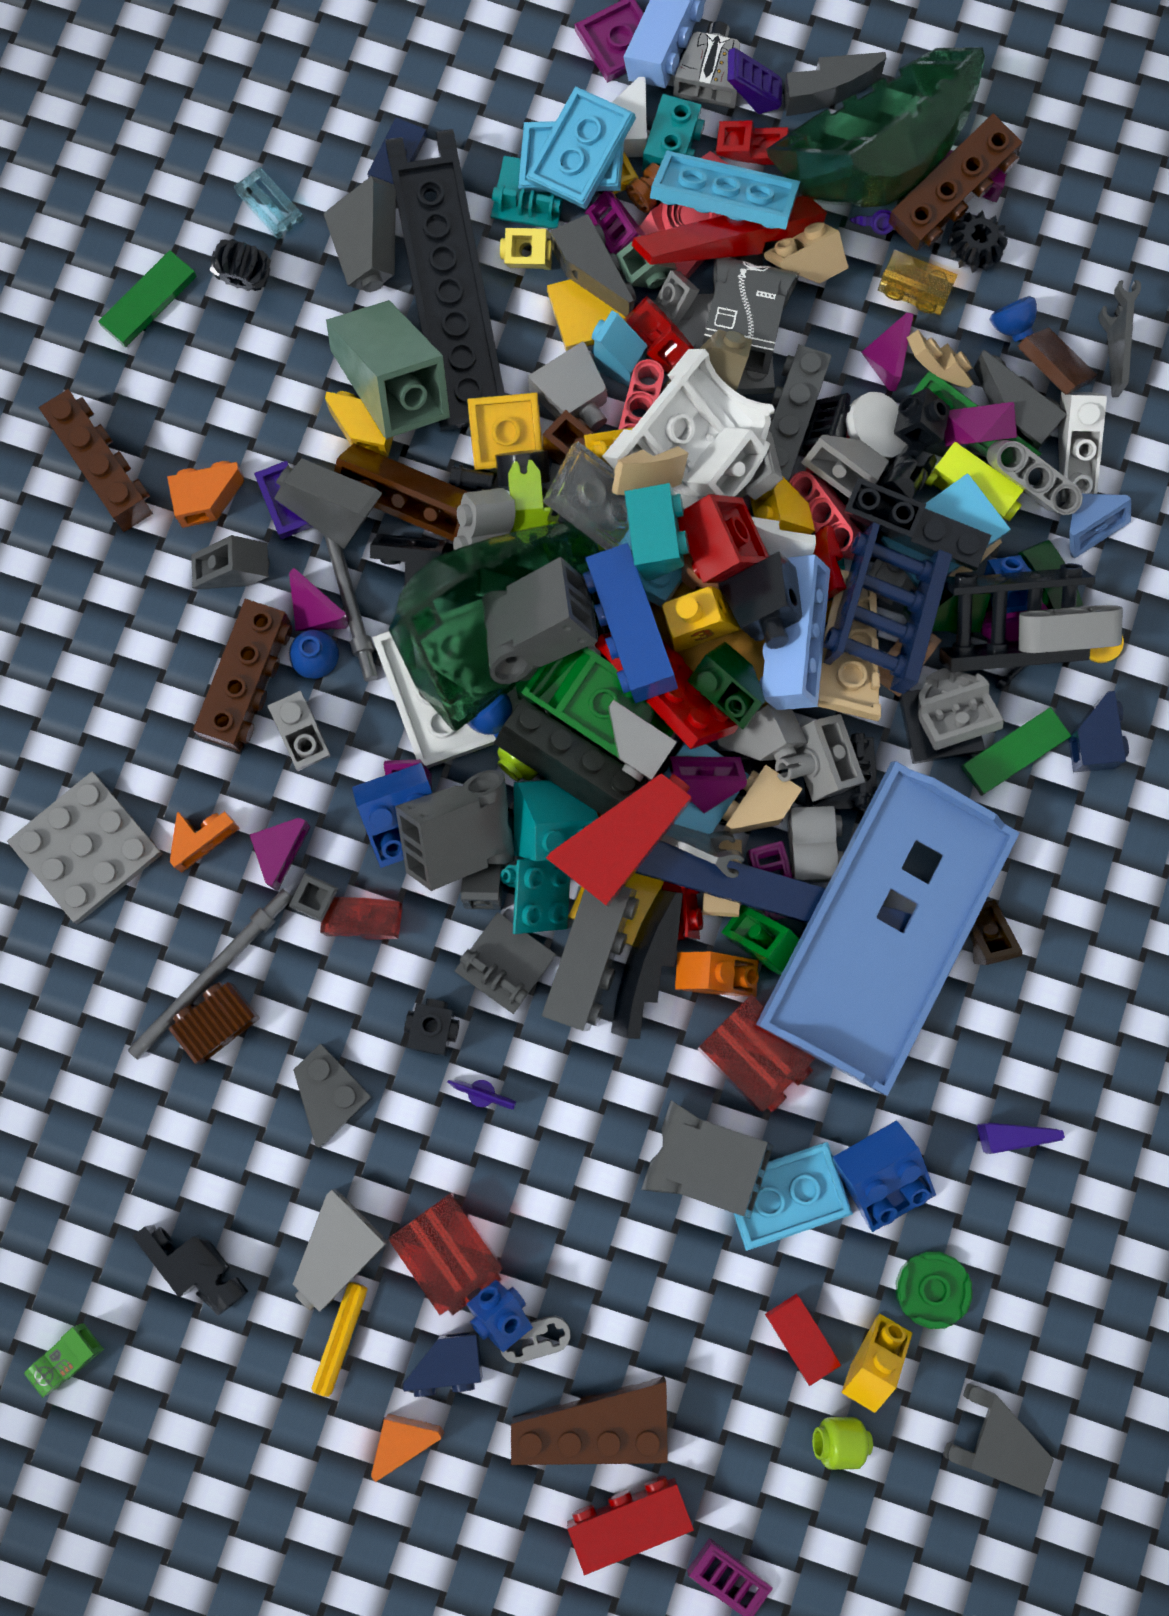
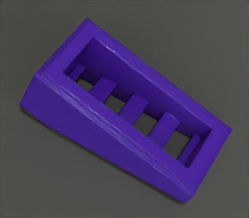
M737 48L729 49L727 81L756 113L762 114L779 109L782 105V79L772 70Z
M998 1123L977 1124L982 1150L986 1154L1063 1141V1138H1065L1062 1130L1054 1128Z

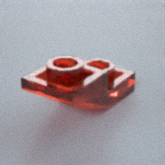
M334 897L323 922L321 921L320 933L325 936H360L366 940L398 939L403 904L398 901Z

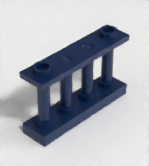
M873 522L863 533L858 532L853 540L851 553H854V557L846 582L847 588L843 592L834 627L829 629L824 639L823 648L827 649L823 663L831 665L844 652L890 670V675H893L890 689L904 694L919 682L952 554L939 549L928 560L919 561L876 543L880 525ZM871 557L915 574L916 579L920 580L917 590L912 593L866 574ZM862 588L908 606L907 610L911 612L909 621L904 625L858 606ZM853 620L899 638V643H902L900 654L895 657L848 638Z

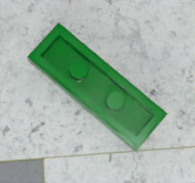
M169 250L98 321L100 326L126 348L197 277L195 271Z
M1050 707L963 764L961 768L979 794L983 796L1069 739L1071 734Z

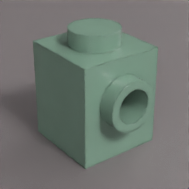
M632 242L616 254L621 270L627 282H630L632 286L656 289L664 284L670 270L675 271L677 269L675 263L650 265L631 246Z

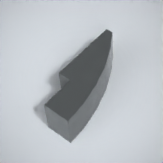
M886 52L818 58L816 70L787 73L783 89L786 116L828 108L865 90L881 78L886 61Z

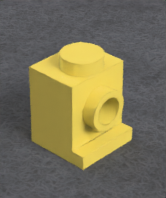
M505 228V238L500 240V257L509 268L551 270V233L547 229ZM531 245V255L524 257L522 255L523 248Z

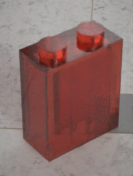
M751 994L697 1050L759 1113L763 1112L766 1108L773 1112L787 1098L783 1091L792 1082L799 1086L813 1072L809 1065L815 1058L757 1026L756 1023L764 1006Z
M453 1192L388 1238L439 1315L448 1310L453 1316L467 1306L466 1304L470 1301L467 1296L478 1287L482 1290L493 1281L497 1280L499 1282L502 1280L498 1273L504 1269L503 1264Z

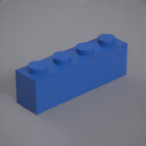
M628 542L585 557L589 571L584 572L583 576L589 593L597 592L600 604L594 605L600 626H609L612 636L605 638L611 658L612 660L620 658L623 670L616 673L623 693L631 691L635 703L678 689L675 675L637 568L634 566V559Z

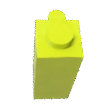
M954 442L935 466L925 483L930 487L934 484L943 491L968 473L1000 516L1010 522L1022 506L1017 500L1024 489L960 444Z

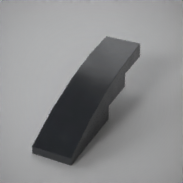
M659 890L644 917L626 961L617 993L611 1033L624 1038L640 1039L644 1002L658 1003L661 966L675 967L683 893Z

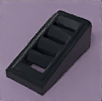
M849 393L816 401L803 440V450L806 454H808L821 435L828 434L829 436L846 438V415L849 412L851 399Z

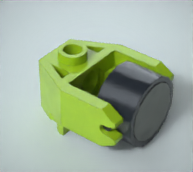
M549 450L516 451L495 455L498 486H509L510 496L515 500V520L510 531L511 536H514V544L557 541L556 523L547 521L553 501H543L541 484L551 481Z

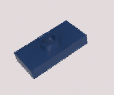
M396 117L385 139L402 137L407 162L415 161L427 138V131L422 127ZM384 139L367 175L368 178L373 176L393 184Z

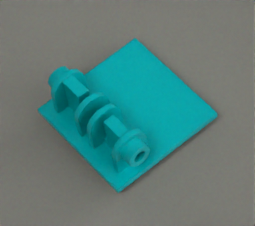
M504 156L497 187L493 188L492 201L494 203L490 217L548 229L557 228L564 199L550 192L535 193V190H531V193H525L524 188L519 190L521 158Z
M518 859L517 865H508L501 871V881L507 886L515 888L513 934L567 929L571 879L567 874L549 860L533 861L530 859Z

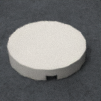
M868 392L852 402L851 409L846 415V427L849 437L863 441L887 460L899 455L904 447L907 446L905 442L894 434L899 405L892 398L881 392Z

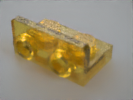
M894 249L877 291L884 293L891 300H902L915 305L917 309L924 313H935L941 316L958 274Z

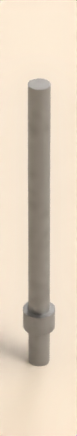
M324 535L345 613L349 619L348 623L353 638L350 641L353 655L359 659L364 681L376 680L378 674L372 657V652H374L371 636L366 635L343 549Z
M282 889L263 909L259 907L251 915L250 919L252 921L133 1043L128 1052L139 1060L175 1022L173 1017L179 1011L191 1005L262 930L265 933L275 923L274 918L286 907L293 897L286 890Z

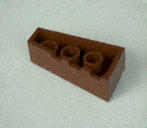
M664 1376L640 1384L621 1387L618 1390L596 1396L584 1397L581 1400L563 1405L559 1404L512 1417L511 1465L668 1463L667 1388Z

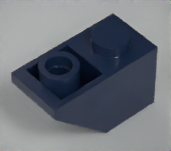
M1108 691L1094 704L1068 739L1073 773L1116 769L1126 762V757L1129 754V745L1127 738L1122 736L1120 723L1123 720V707L1121 702L1117 701L1115 691Z
M476 1331L440 1335L403 1383L404 1392L413 1391L414 1397H424L437 1394L436 1388L452 1386V1392L474 1390L475 1383H481L483 1379L479 1335Z

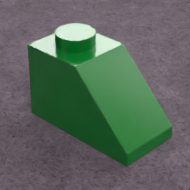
M743 904L740 906L739 917H732L721 932L726 938L755 960H758L763 966L780 976L799 941V938L789 928Z

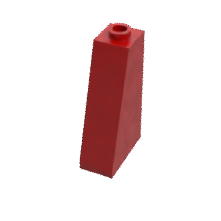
M661 773L555 848L546 859L604 905L609 906L692 801V797L687 794L691 787L675 774H672L668 779Z

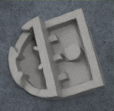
M943 668L933 672L926 678L925 685L919 692L918 717L934 750L1003 729L1004 719L989 695L990 684L979 673L973 676L963 672H950L947 668Z

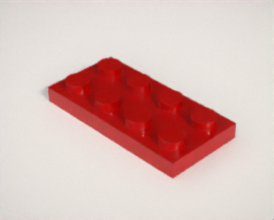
M611 632L601 634L594 646L618 671L623 670L620 658L612 660L605 638L612 636ZM663 641L678 689L645 701L690 749L734 734L739 726L687 682L693 671L684 663L683 658Z

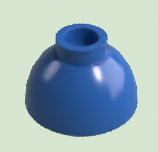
M1031 296L1021 298L993 312L989 320L997 331L1004 335L1012 336L1014 342L1020 341L1034 333L1031 327L1037 316L1036 300Z
M307 630L300 633L292 641L289 649V659L293 669L301 676L310 679L321 678L329 674L335 668L339 658V650L334 639L320 630Z
M497 691L482 700L467 714L466 724L478 733L494 735L497 738L503 725L513 712L508 694L505 691Z

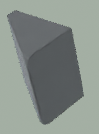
M304 873L289 907L323 922L339 888Z

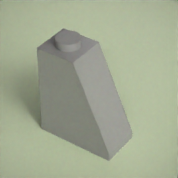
M332 1189L324 1199L293 1285L298 1290L295 1294L297 1299L307 1309L312 1310L315 1307L319 1312L325 1309L389 1242L337 1189Z

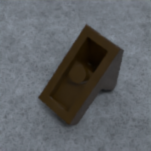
M996 900L986 901L969 933L973 942L974 964L989 965L1021 957L1022 949Z

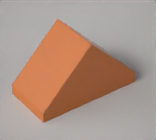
M387 1414L383 1422L371 1473L374 1482H377L442 1439L445 1433L442 1427Z

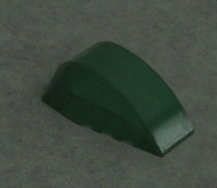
M983 47L935 48L899 69L901 76L888 83L886 78H882L871 84L873 91L857 99V96L853 94L842 100L843 108L833 114L826 109L768 147L766 151L769 159L786 178L800 181L798 191L802 196L819 203L866 208L886 206L900 199L918 186L939 165L951 150L964 127L979 88L985 60Z
M582 519L533 527L458 548L433 558L411 577L400 593L388 630L416 688L455 732L478 716L479 712L498 696L509 693L516 686L515 682L500 684L490 677L487 629L484 624L482 597L491 591H507L506 586L559 557H562L583 576L584 572L589 571L585 557L600 552L588 521Z

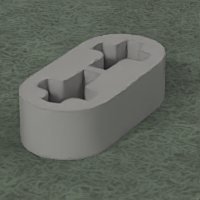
M548 1316L530 1321L533 1328L520 1339L532 1337L534 1343L523 1346L521 1355H516L514 1349H507L505 1352L501 1351V1354L509 1362L522 1363L563 1350L569 1343L571 1334L568 1323L559 1316ZM552 1323L555 1324L557 1329L563 1328L565 1334L559 1336V1343L555 1345L552 1344L551 1339L542 1341L537 1339V1335L548 1332V1325Z

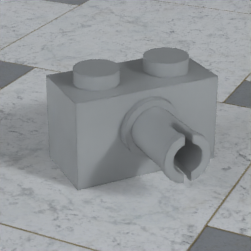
M841 714L814 720L802 726L801 730L807 743L795 750L797 755L780 758L775 764L776 772L788 769V772L777 775L783 782L804 777L812 802L839 795L865 783Z

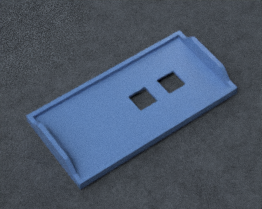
M897 761L891 762L756 1025L877 1092L888 1096L1020 832L1004 824L996 813L939 780L913 771ZM915 841L942 855L928 884L902 870V866ZM890 890L917 904L903 933L877 919V915Z

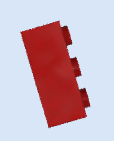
M666 1476L654 1478L644 1484L645 1490L631 1495L629 1490L611 1496L608 1499L609 1504L595 1510L593 1505H589L572 1513L573 1519L567 1521V1530L584 1576L694 1531L675 1477L667 1480Z

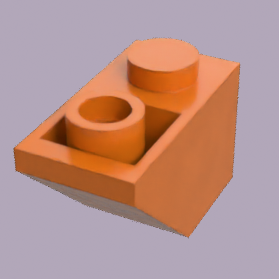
M220 461L212 464L210 468L200 470L187 468L178 471L176 475L167 476L174 515L181 527L185 528L218 520L244 482L243 473L237 462Z
M712 951L677 952L675 989L703 994L757 997L759 961Z

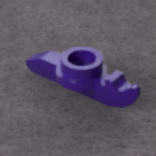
M879 209L872 216L850 218L852 223L861 226H871L873 231L879 235H887L894 229L888 223L891 211L888 209Z
M459 1080L447 1081L456 1090L468 1094L471 1103L477 1107H486L494 1103L505 1108L514 1109L516 1101L495 1093L493 1085L486 1080H478L473 1084Z

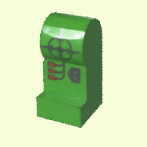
M81 1323L67 1331L61 1337V1340L25 1371L24 1375L41 1397L44 1398L67 1379L72 1378L100 1354L104 1348L86 1325Z

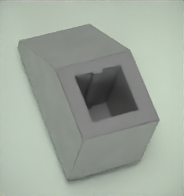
M301 691L268 705V709L297 771L331 757L320 728Z

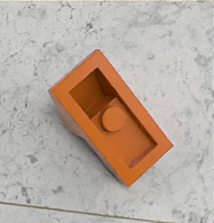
M225 811L220 815L215 813L206 818L200 825L202 829L198 832L180 812H177L170 855V863L175 869L181 873L240 829Z

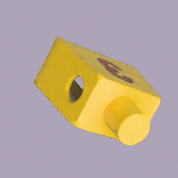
M713 586L705 587L662 604L664 619L675 652L741 630L721 591Z

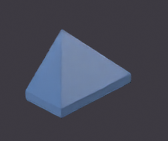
M1082 494V504L1072 514L1070 525V555L1072 557H1078L1131 522V498L1129 496Z

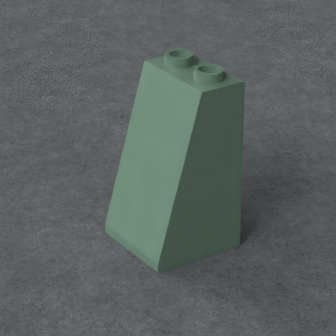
M390 300L326 319L331 352L386 439L450 418L443 355Z

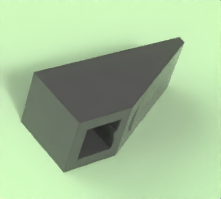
M587 214L551 230V249L566 277L626 317L634 308V302L637 301L636 294L630 282L624 283L620 275L621 267L614 253L609 254L607 251L605 235L600 225L594 226Z
M985 350L982 351L974 366V371L990 405L1014 402L1017 435L1039 450L1058 428L1066 413L1061 410L1060 405L1055 400L1046 398L1034 389L1033 384L1028 379L1016 375L1007 368L1005 362L1000 357L991 355Z

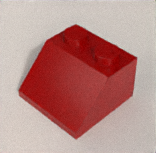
M709 494L685 508L684 516L678 517L680 531H686L689 552L693 559V571L703 583H720L769 557L742 497Z

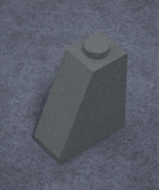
M370 176L323 214L347 285L371 293L379 290L384 282L395 275L396 189L394 184Z
M301 458L293 469L287 466L277 479L276 483L281 487L274 499L345 549L383 493L366 484Z

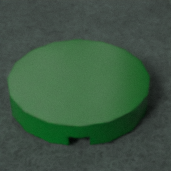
M939 1251L921 1252L910 1257L900 1268L895 1282L896 1298L902 1312L914 1323L928 1329H945L952 1326L968 1312L973 1298L972 1281L965 1268L954 1257Z

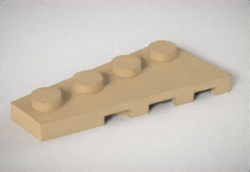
M840 569L846 585L849 571ZM862 588L858 606L877 613L876 593ZM844 590L832 599L824 639L829 629L834 627ZM853 620L848 638L879 650L877 630ZM823 648L818 707L879 722L881 704H879L880 674L878 672V665L845 652L831 665L823 663L827 649Z

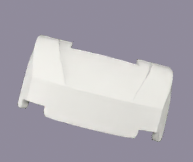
M688 349L667 375L671 382L632 430L624 429L602 456L615 469L619 459L642 449L653 456L677 446L684 449L689 454L682 484L672 488L675 494H681L684 509L709 494L735 497L751 481L769 449L770 443L766 441L771 424L770 415L775 412L772 404L747 399L729 387L716 373L710 362L709 353L705 349Z

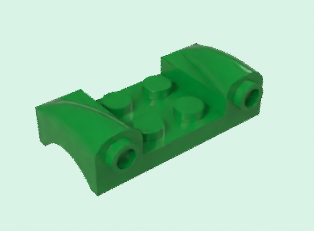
M589 646L539 667L521 692L523 696L562 720L617 759L618 754L608 710L613 700L667 736L671 737L674 733L669 725L645 700L635 703L631 691L623 693L616 673L618 670L609 661L589 649Z

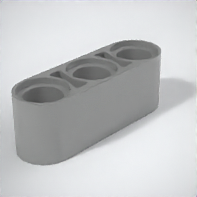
M998 440L989 447L987 451L988 464L1024 489L1023 492L1046 510L1061 515H1070L1080 508L1083 495L1078 486L1026 446L1017 441ZM1010 447L1013 451V459L1010 464L1004 466L1001 461V454L1003 450ZM1037 468L1040 471V480L1035 486H1031L1028 477L1030 472ZM1065 489L1067 500L1062 506L1058 507L1056 495L1060 490Z
M1095 605L1019 613V651L1045 653L1119 646L1122 644L1123 608L1116 605Z

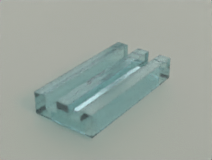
M261 167L234 186L239 197L277 240L283 237L282 232L292 230L295 222L300 224L304 221L303 214ZM256 180H261V182L268 188V190L290 213L289 216H284V214L277 208V206L270 200V198L255 183ZM247 187H249L254 192V194L261 200V202L268 208V210L276 217V219L279 221L278 224H276L270 218V216L263 210V208L248 193V191L246 190Z

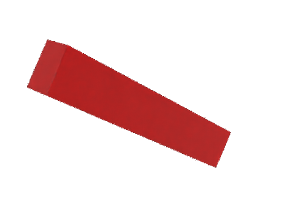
M809 195L796 197L786 230L780 228L770 229L762 224L746 220L735 221L723 215L634 237L631 246L650 265L762 254L765 242L793 238L804 232L808 225L824 222L827 212Z

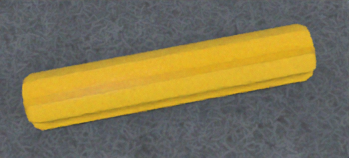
M350 1282L346 1287L311 1387L312 1392L320 1396L329 1397L333 1392L368 1291L367 1287L362 1284Z

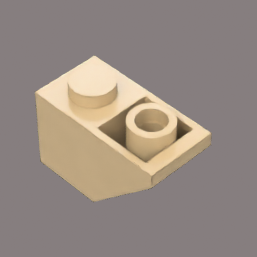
M823 222L808 225L804 232L793 238L782 239L775 244L774 248L764 252V257L767 261L781 269L798 272L799 276L819 284L848 269L839 230Z
M767 765L764 766L760 774L753 770L747 779L746 787L743 788L747 794L740 804L733 800L722 819L727 821L723 831L736 834L779 825L802 791V788L792 781H781L777 776L779 773Z

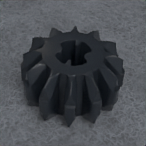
M982 210L978 213L977 218H975L968 212L962 221L958 220L954 223L952 233L948 238V246L952 247L950 258H960L958 262L959 268L968 264L972 273L977 271L978 266L987 271L993 263L997 264L1001 260L1003 250H1005L1008 243V238L1003 236L1006 231L1005 225H995L997 221L996 215L986 219Z
M235 239L220 240L211 257L210 271L218 280L224 281L227 285L247 291H258L264 287L266 279L268 280L271 260L264 251L258 250L256 246H251L245 241L238 242Z

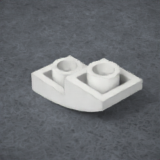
M752 517L769 557L777 552H780L786 558L813 555L816 546L815 535L780 530L779 521Z

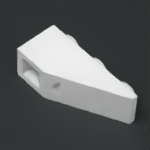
M1061 392L1060 407L1066 413V416L1058 426L1059 472L1077 485L1082 494H1097L1107 396L1091 392H1072L1065 395ZM1065 489L1060 490V501L1066 502L1067 492Z

